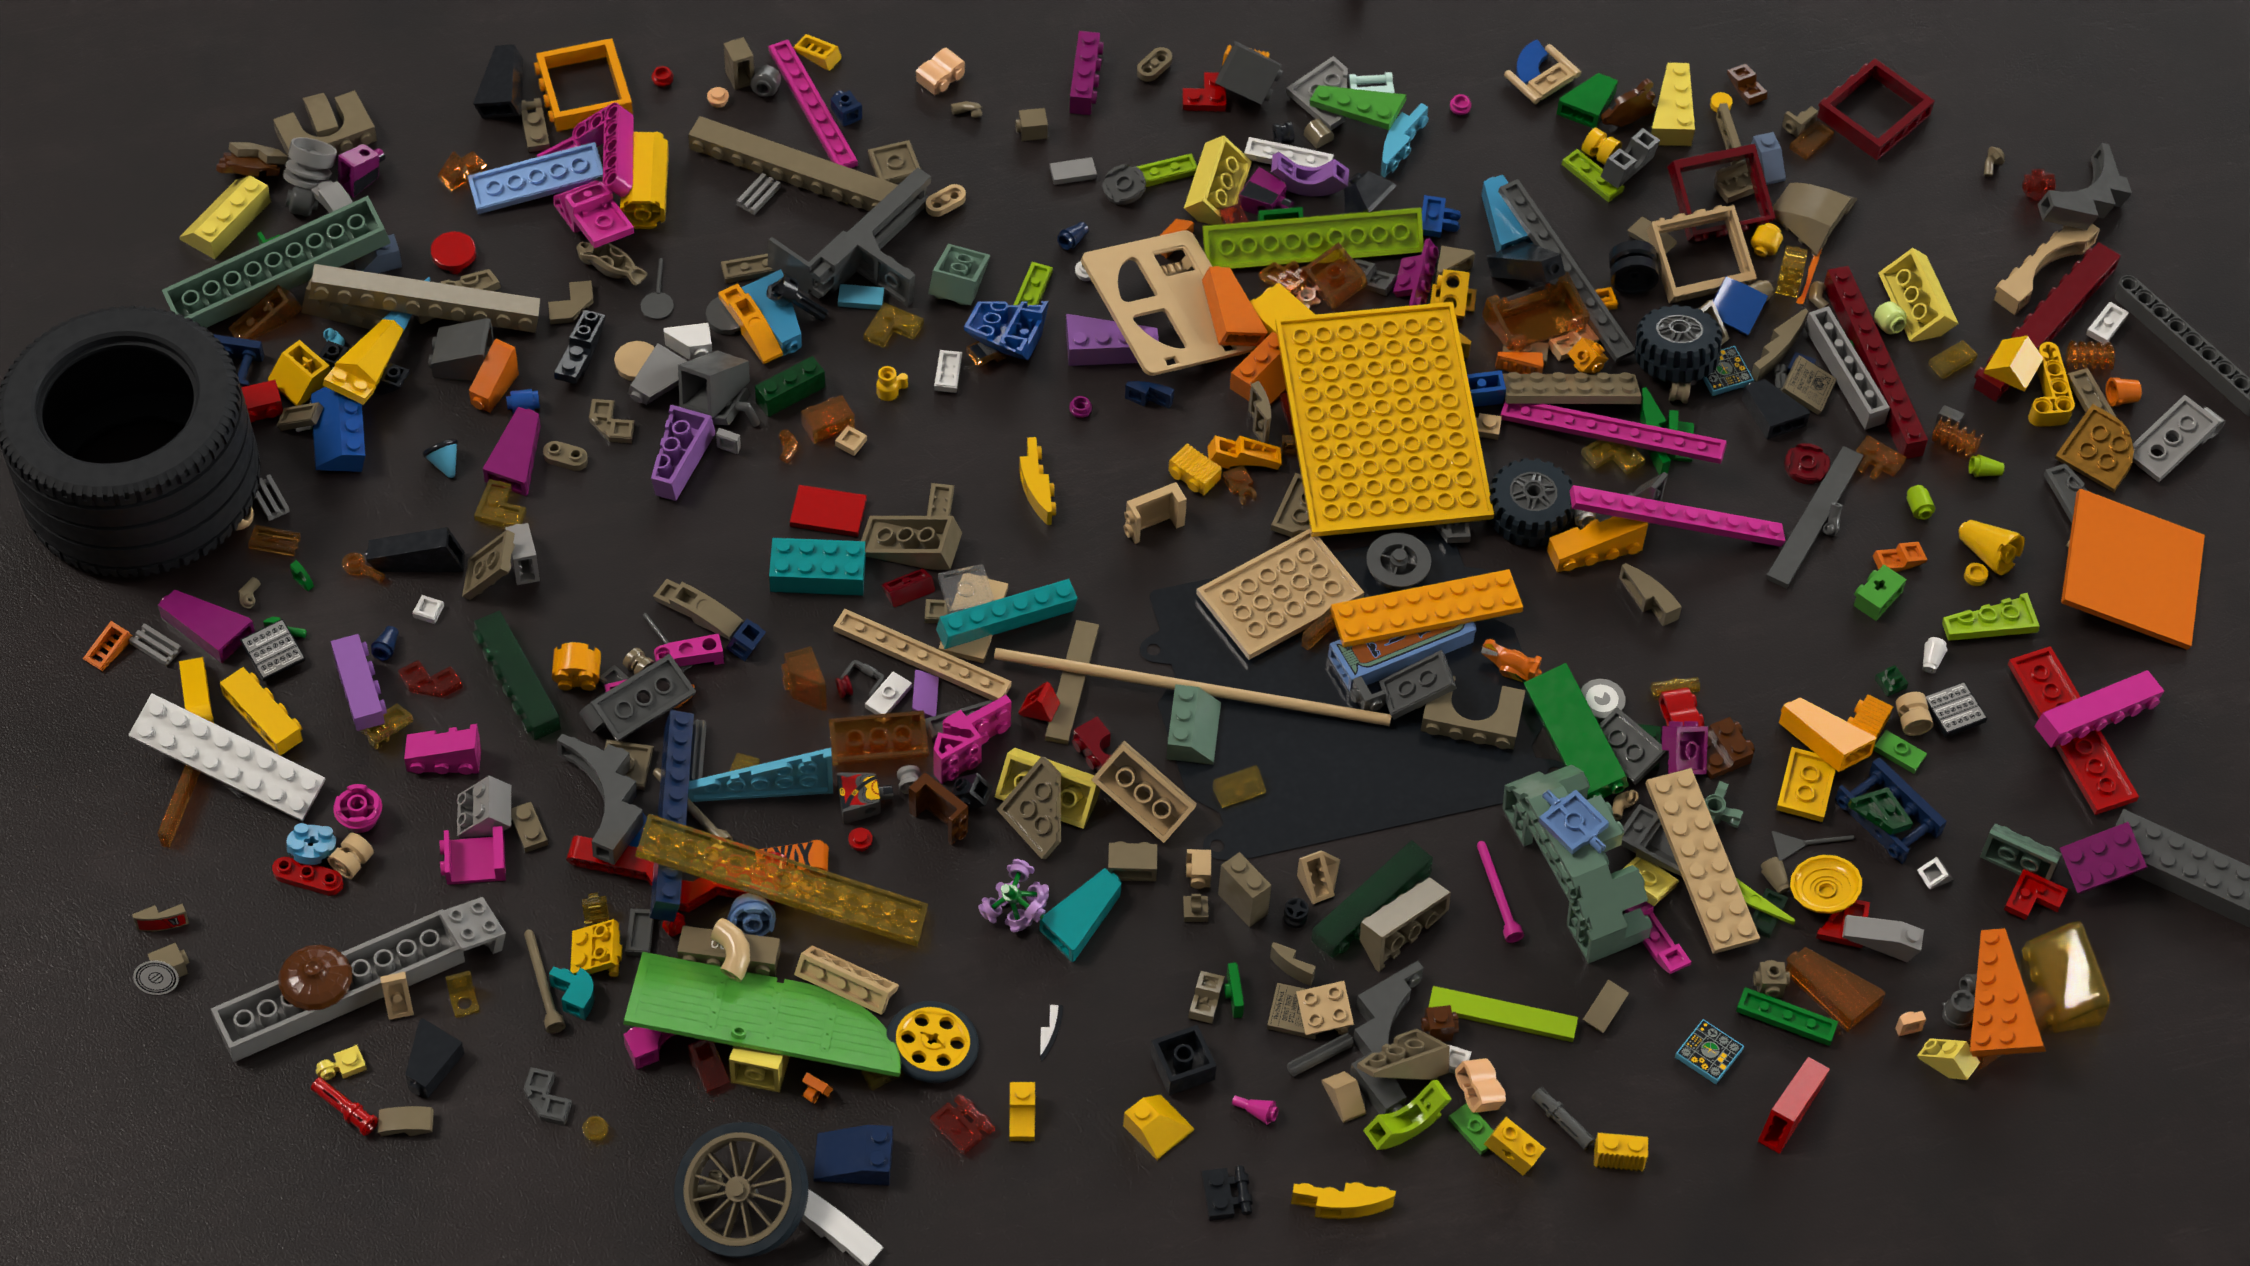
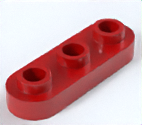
M290 857L278 858L272 865L275 879L282 883L328 896L338 894L343 888L342 876L336 870L318 865L301 864ZM306 872H311L309 875H303ZM330 878L334 879L331 882H327V880Z

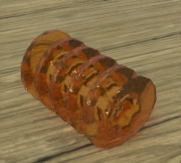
M2070 341L2066 350V366L2069 368L2072 362L2074 368L2078 369L2079 363H2082L2083 369H2085L2088 363H2091L2092 369L2095 370L2097 363H2100L2101 370L2105 369L2106 364H2109L2110 370H2113L2115 350L2111 342H2106L2103 345L2100 341L2096 344L2092 341L2087 342V344L2084 341H2079L2078 344L2076 341Z
M1942 415L1933 431L1932 441L1936 442L1940 438L1941 446L1949 442L1948 449L1952 450L1957 446L1956 452L1958 454L1965 450V457L1968 458L1972 454L1974 456L1983 440L1984 434L1981 433L1978 437H1975V429L1968 434V426L1965 425L1960 430L1958 421L1951 426V418L1949 417L1943 422Z

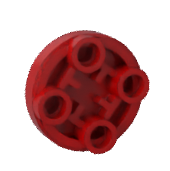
M452 231L441 234L431 245L432 261L441 269L448 270L452 274H459L462 269L468 267L476 258L475 243L470 236L462 232Z

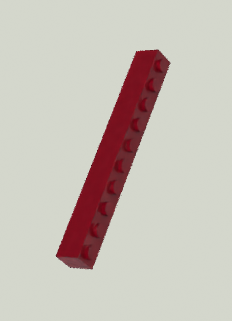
M2100 242L2094 248L2090 247L2084 254L2083 260H2078L2074 264L2071 273H2066L2062 277L2059 286L2051 289L2047 299L2039 302L2035 313L2028 314L2023 322L2024 325L2021 328L2018 326L2013 331L2011 338L2028 335L2037 350H2039L2042 343L2051 342L2116 270L2121 255ZM1993 353V354L1990 356V358L1988 359L1987 365H1988V363L1990 362L1991 358L1993 357L1994 353ZM1987 365L1984 368L1980 367L1974 376L1976 379L1974 389L1996 402L2011 385L1985 374L1984 370Z
M1849 266L1827 270L1824 281L1825 291L1846 336L1854 342L1855 351L1890 407L1885 423L1901 459L1923 456L1928 438Z

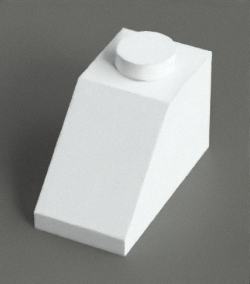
M708 323L664 328L665 345L687 359L692 360L712 352Z

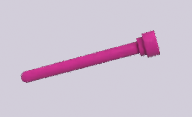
M1479 841L1477 849L1505 923L1503 935L1506 942H1517L1524 937V932L1521 925L1513 919L1487 845L1484 841Z

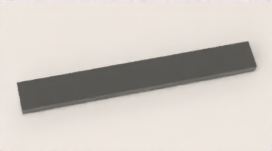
M1845 446L1842 447L1768 572L1767 580L1786 589L1788 588L1828 520L1831 503H1838L1862 462L1864 455Z

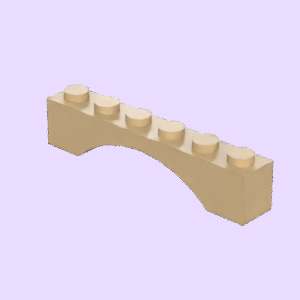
M2091 224L2087 230L2064 225L2060 232L2056 231L2051 236L2047 244H2041L2033 256L2029 255L2020 268H2014L2009 278L2006 280L2002 279L1995 288L1997 292L1994 300L2014 315L2017 314L2029 303L2035 275L2047 264L2059 258L2082 255L2096 242L2100 229L2094 224Z

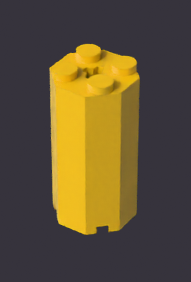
M633 132V186L626 196L620 197V209L635 229H653L657 226V222L661 220V223L665 221L669 148L668 141L664 139L663 134L660 132Z

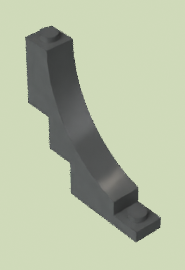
M1419 961L1402 969L1357 997L1356 1008L1367 1022L1354 1030L1353 1040L1364 1057L1351 1064L1350 1075L1358 1081L1360 1090L1379 1114H1388L1403 1108L1406 1102V1095L1400 1088L1396 1078L1372 1077L1359 1070L1357 1063L1372 1053H1380L1382 1046L1388 1044L1391 1028L1401 1010L1409 1002L1411 988L1421 982L1424 968Z

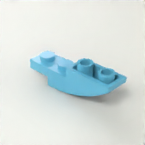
M1421 103L1410 116L1401 112L1392 124L1383 148L1382 177L1385 178L1390 171L1394 172L1402 158L1406 159L1410 154L1411 140L1415 137L1419 128L1425 127L1429 119L1427 117L1428 107Z

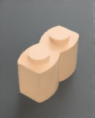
M944 48L917 69L916 81L932 94L937 95L947 90L949 83L963 77L965 62L948 48Z
M1487 1058L1462 1061L1455 1069L1457 1082L1464 1091L1467 1105L1473 1113L1498 1110L1505 1103V1090L1496 1080L1495 1068Z

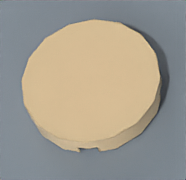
M643 341L628 342L621 346L614 358L615 367L619 375L629 381H633L652 353L654 346Z

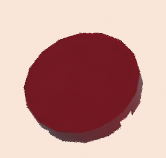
M1801 443L1788 450L1784 461L1785 470L1797 482L1815 484L1821 482L1828 473L1830 458L1828 455L1826 456L1823 449L1811 443Z

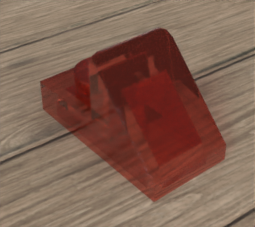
M702 1039L688 1045L691 1065L696 1068L706 1092L730 1082L713 1041Z

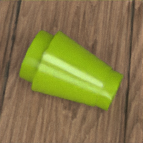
M1978 454L1971 457L1968 470L1975 477L2002 476L2004 463Z

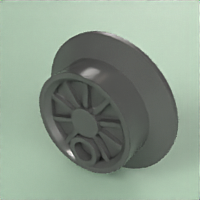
M1390 533L1383 535L1371 544L1367 552L1366 561L1370 573L1380 584L1388 589H1408L1421 582L1430 571L1431 555L1428 548L1419 539L1408 534Z

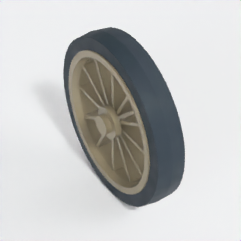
M752 1122L724 1124L703 1134L685 1153L675 1178V1205L684 1228L701 1246L713 1253L729 1258L759 1256L774 1250L784 1243L793 1234L802 1220L808 1201L806 1168L795 1147L777 1131ZM753 1142L742 1175L736 1143ZM727 1145L730 1146L735 1177L715 1156L717 1151ZM759 1145L770 1151L773 1156L749 1178ZM710 1158L729 1179L727 1184L701 1175L705 1164ZM778 1160L784 1173L783 1178L753 1184ZM699 1178L726 1186L725 1192L698 1198ZM785 1182L784 1202L760 1195L757 1188ZM727 1196L728 1199L705 1219L699 1202ZM760 1197L783 1205L773 1222L753 1198ZM747 1201L768 1225L765 1230L754 1236ZM733 1203L724 1234L722 1235L713 1229L710 1224ZM741 1205L747 1238H730Z

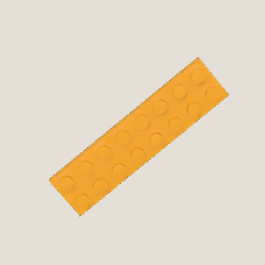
M1510 569L1335 603L1331 604L1330 610L1344 648L1520 613L1523 611V605Z

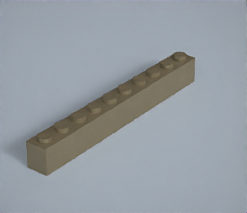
M699 116L688 134L689 148L698 153L713 156L716 159L733 163L736 166L753 170L756 173H765L776 180L793 184L796 187L813 191L816 194H821L867 211H871L898 186L883 179Z
M314 264L309 296L310 299L461 322L488 318L491 319V326L536 333L540 298Z

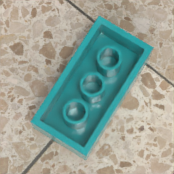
M772 538L769 572L770 592L863 596L866 562L865 541Z

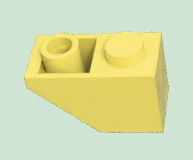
M1930 1038L1917 1055L1921 1061L1951 1079L1968 1080L1980 1064L1977 1057H1972L1967 1041Z

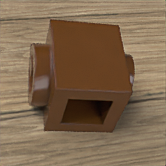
M1451 1005L1426 1008L1425 1016L1421 1018L1422 1031L1441 1042L1452 1041L1453 1034L1459 1032L1458 1015L1456 1012H1452Z

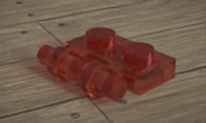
M959 1094L954 1099V1102L959 1105L958 1107L954 1108L949 1102L946 1103L930 1117V1122L965 1155L983 1140V1135L979 1130L983 1129L987 1134H991L995 1130V1126L990 1122V1118L985 1113L981 1114L975 1108L974 1102ZM968 1114L974 1121L970 1123L963 1115Z

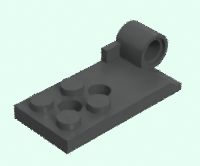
M668 654L591 701L579 714L592 733L607 727L615 740L619 741L696 694V690L672 656ZM657 682H667L669 690L660 691L656 686ZM645 693L649 696L650 701L644 704L640 703L637 700V695Z

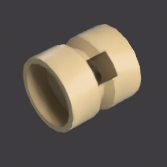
M1909 692L1896 700L1898 715L1901 717L1900 722L1903 732L1906 735L1916 736L1931 730L1933 721L1924 693Z
M349 833L342 841L341 848H336L328 857V863L341 876L352 879L360 870L361 864H365L374 854V850L363 837L356 833Z

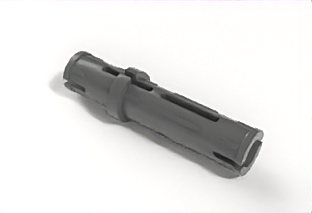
M1543 1087L1535 1091L1531 1099L1546 1112V1116L1549 1119L1552 1118L1584 1150L1594 1143L1596 1139L1563 1108V1104L1560 1101L1553 1099Z

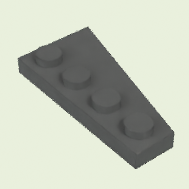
M2066 464L2046 469L2044 477L2072 523L2076 492L2080 488L2088 491L2084 487L2085 483Z

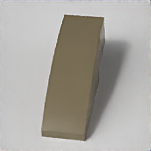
M324 93L303 98L310 122L317 137L330 136L339 130L332 108Z
M1625 563L1622 565L1619 579L1642 612L1651 609L1662 626L1679 619L1682 606L1663 585L1629 564Z

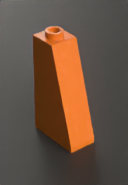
M1209 267L1202 282L1218 344L1258 346L1266 337L1267 330L1230 267Z

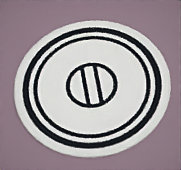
M148 961L135 969L133 980L135 985L143 992L152 995H162L171 992L177 986L179 976L177 971L165 962Z

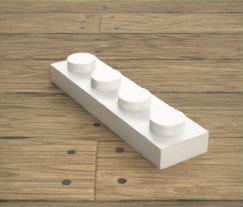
M1249 137L1244 152L1250 160L1272 164L1273 154L1280 152L1294 163L1304 167L1322 166L1333 160L1334 156L1333 154Z

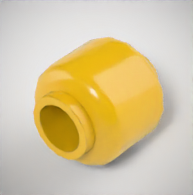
M1771 223L1758 226L1751 239V246L1755 249L1754 252L1761 257L1775 255L1783 241L1781 229Z

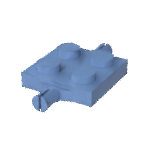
M1550 790L1543 793L1542 798L1551 806L1547 812L1539 817V822L1571 854H1574L1581 847L1588 844L1598 853L1605 850L1606 845L1597 836L1608 828L1609 822L1577 790L1560 799Z

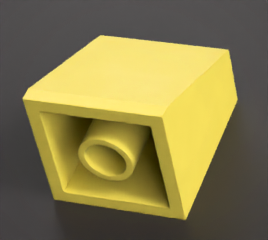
M733 1047L729 1058L731 1083L780 1093L790 1056L744 1047Z

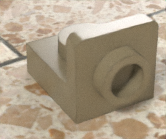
M1811 106L1805 112H1800L1797 117L1787 111L1784 115L1782 127L1795 137L1800 138L1815 125L1818 110Z

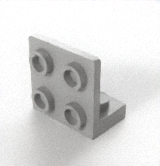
M483 897L440 912L439 917L461 951H466L482 944L488 946L493 954L502 951L506 933Z

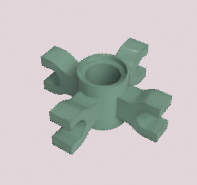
M1719 781L1715 794L1709 795L1704 799L1713 823L1716 825L1722 820L1738 828L1743 811L1726 807L1724 797L1729 784Z

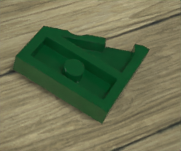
M1888 787L1851 798L1847 804L1849 808L1890 835L1911 829L1913 824Z

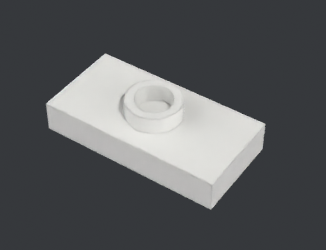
M940 350L934 384L935 391L957 393L962 352Z
M892 672L865 703V708L880 718L885 719L912 688V683L897 673Z

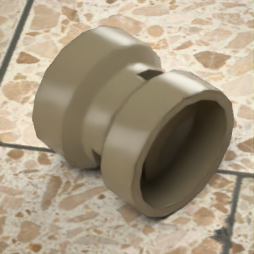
M638 647L632 649L623 660V665L628 670H633L634 675L655 663L651 658L645 657V653Z

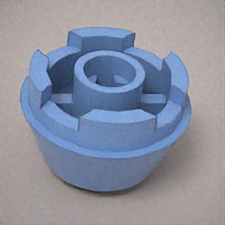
M746 893L734 900L727 920L741 929L744 934L763 936L769 931L772 933L774 930L776 913L763 896L756 893Z

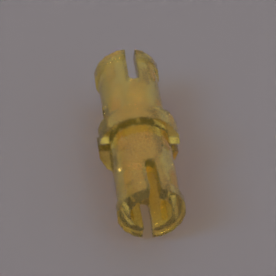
M1675 677L1669 681L1651 682L1653 697L1660 696L1661 692L1687 687L1691 692L1700 691V682H1697L1699 681L1698 677L1687 679Z

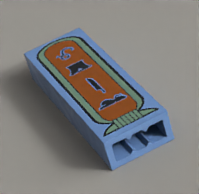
M1474 622L1344 648L1341 640L1330 643L1328 657L1350 692L1353 679L1362 676L1365 684L1369 685L1440 650L1446 654L1473 643L1476 626Z

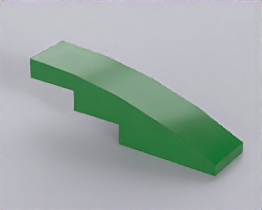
M1647 387L1642 388L1641 404H1639L1640 422L1665 428L1667 422ZM1647 449L1658 474L1660 475L1663 472L1668 474L1671 460L1667 453Z

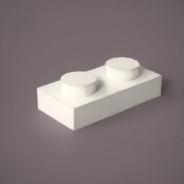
M2109 302L2089 327L2086 335L2106 345L2126 320L2129 312Z

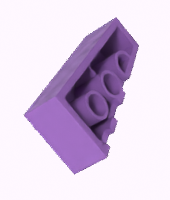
M1066 314L1069 366L1138 363L1115 321ZM1138 325L1149 336L1159 341L1157 328Z
M670 405L669 418L665 423L664 437L661 438L660 452L656 457L651 476L655 495L674 501L678 499L716 433L710 415Z
M359 634L331 641L336 668L339 672L340 681L344 688L356 730L359 731L385 724L383 714L387 713L384 699L379 700L378 695L381 694L378 680L373 681L371 676L375 675L372 661L367 662L366 656L369 655L366 641L361 642Z

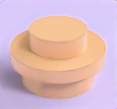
M715 87L708 91L707 99L713 107L720 108L726 105L729 100V93L722 87Z

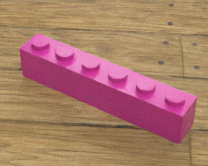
M2146 670L2043 712L2034 727L2051 748L2059 744L2063 746L2076 737H2085L2093 730L2100 731L2112 722L2117 724L2129 715L2134 717L2146 708L2149 710L2153 709L2160 703L2159 699L2164 690L2151 673Z

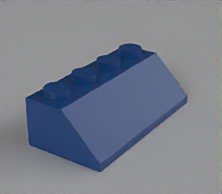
M327 387L311 393V403L319 402L323 406L317 424L313 425L315 470L362 472L365 459L362 404Z

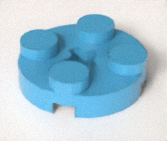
M299 823L295 825L294 830L287 837V853L293 855L294 860L301 864H320L322 859L329 857L336 849V838L333 834V829L329 826Z

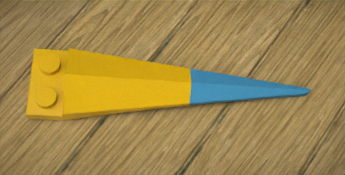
M391 311L335 363L334 368L324 378L323 386L364 405L374 393L412 314Z

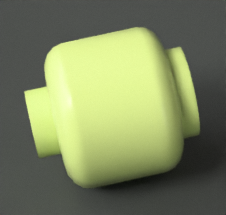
M1885 302L1876 309L1874 322L1886 334H1896L1905 328L1907 314L1895 302Z

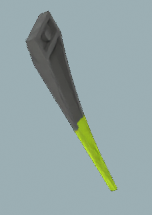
M1639 804L1623 826L1624 835L1621 846L1633 851L1637 857L1682 876L1658 814ZM1736 878L1746 905L1789 924H1795L1794 918Z

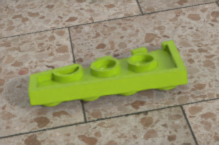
M2028 593L2020 594V597L2011 600V598L2001 600V603L1997 605H1983L1980 610H1967L1943 617L1942 622L1948 641L2037 633L2040 627Z

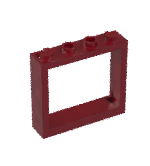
M1874 58L1869 64L1865 63L1857 74H1852L1845 84L1837 86L1828 98L1824 97L1820 101L1817 118L1877 161L1931 115L1935 101ZM1871 77L1915 107L1879 138H1876L1835 108Z
M1750 144L1673 160L1669 164L1668 170L1680 214H1692L1681 172L1745 159L1761 217L1739 221L1742 232H1747L1752 227L1758 228L1760 225L1771 223L1775 219V214L1756 145ZM1726 224L1696 230V226L1685 228L1688 241L1702 242L1707 240L1709 236L1716 235V238H1721L1729 235Z

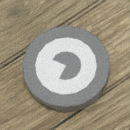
M1595 679L1587 682L1582 687L1581 692L1598 722H1602L1616 707L1623 712L1626 697L1618 684L1607 679Z

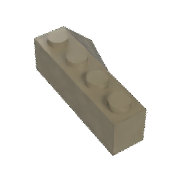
M1429 877L1422 883L1416 884L1414 888L1405 894L1398 896L1397 899L1388 905L1381 907L1376 913L1364 918L1360 926V941L1376 971L1380 972L1385 968L1384 962L1388 958L1395 959L1401 953L1399 949L1407 941L1412 944L1418 938L1417 936L1423 927L1428 929L1449 910L1450 891Z

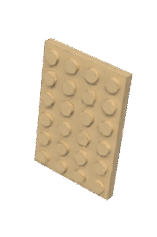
M1310 529L1197 588L1196 593L1248 660L1331 616V604L1364 598V591L1319 536H1311Z

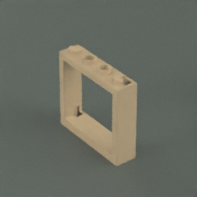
M1719 205L1714 210L1709 211L1700 209L1691 215L1681 213L1668 220L1659 218L1658 221H1653L1646 230L1650 244L1657 250V265L1669 304L1716 294L1725 277L1676 287L1660 237L1662 233L1724 220L1741 272L1740 274L1727 277L1745 285H1750L1757 279L1734 205L1727 207Z

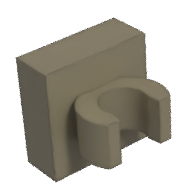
M1201 894L1183 896L1184 922H1208V896H1201Z

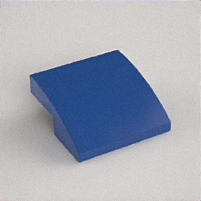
M1726 276L1713 302L1724 326L1727 325L1747 336L1768 296Z

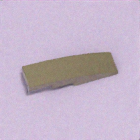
M1806 308L1773 330L1770 343L1763 347L1761 359L1753 365L1751 376L1754 381L1758 382L1772 371L1775 365L1779 364L1795 344L1805 325L1808 314Z

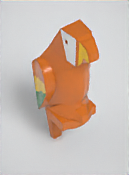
M1485 640L1481 653L1497 665L1502 676L1526 682L1542 674V671L1539 669L1542 657L1537 655L1535 658L1527 657L1520 651L1507 649L1496 644L1495 640Z

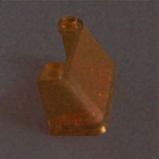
M1568 272L1565 273L1566 275L1559 277V281L1551 286L1550 283H1547L1544 290L1508 301L1504 297L1500 300L1498 294L1487 298L1482 317L1487 326L1508 350L1520 351L1525 346L1572 331L1579 332L1586 327L1590 314Z

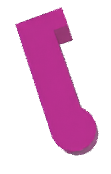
M719 634L671 642L654 649L656 662L670 654L679 667L713 661L715 665L724 664Z

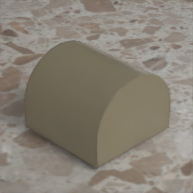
M1321 119L1311 121L1304 130V136L1316 149L1334 140L1333 132Z

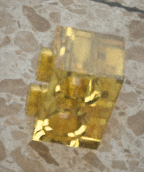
M1786 245L1775 293L1797 297L1808 250Z

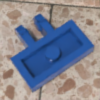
M1424 195L1422 208L1423 235L1441 238L1442 228L1449 232L1457 231L1460 228L1457 222L1461 218L1460 211L1445 208L1446 198Z

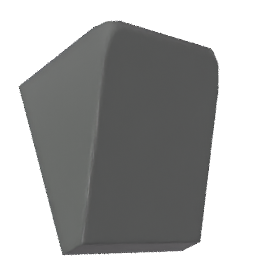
M1944 405L1939 411L1935 423L1957 431L1965 414Z

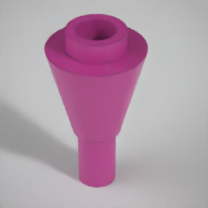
M1236 1095L1232 1100V1105L1246 1109L1247 1112L1266 1125L1271 1121L1274 1122L1277 1118L1279 1108L1276 1107V1101L1247 1100Z

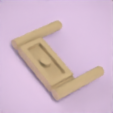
M1548 44L1545 50L1559 63L1530 80L1527 85L1512 71L1507 70L1504 73L1505 78L1534 104L1573 81V78H1578L1582 73L1551 44Z

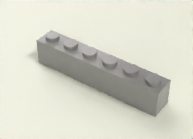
M1830 307L1809 312L1805 330L1831 374L1836 378L1837 384L1864 429L1885 424L1890 407Z

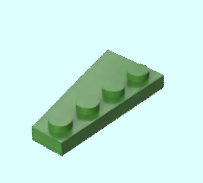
M1318 85L1310 98V106L1387 130H1390L1406 102V94Z

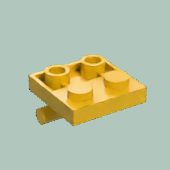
M612 919L572 931L570 971L574 975L577 974L580 968L584 969L588 974L609 969V976L616 977L619 975V962L622 960L619 922Z

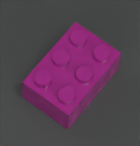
M2129 822L2060 847L2078 894L2148 869Z

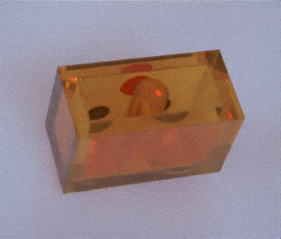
M843 395L829 398L823 403L809 406L801 411L802 426L813 444L842 433L848 425L855 428L854 413Z

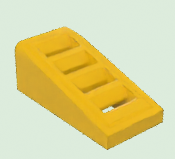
M807 34L793 47L795 52L829 71L842 58L838 46Z

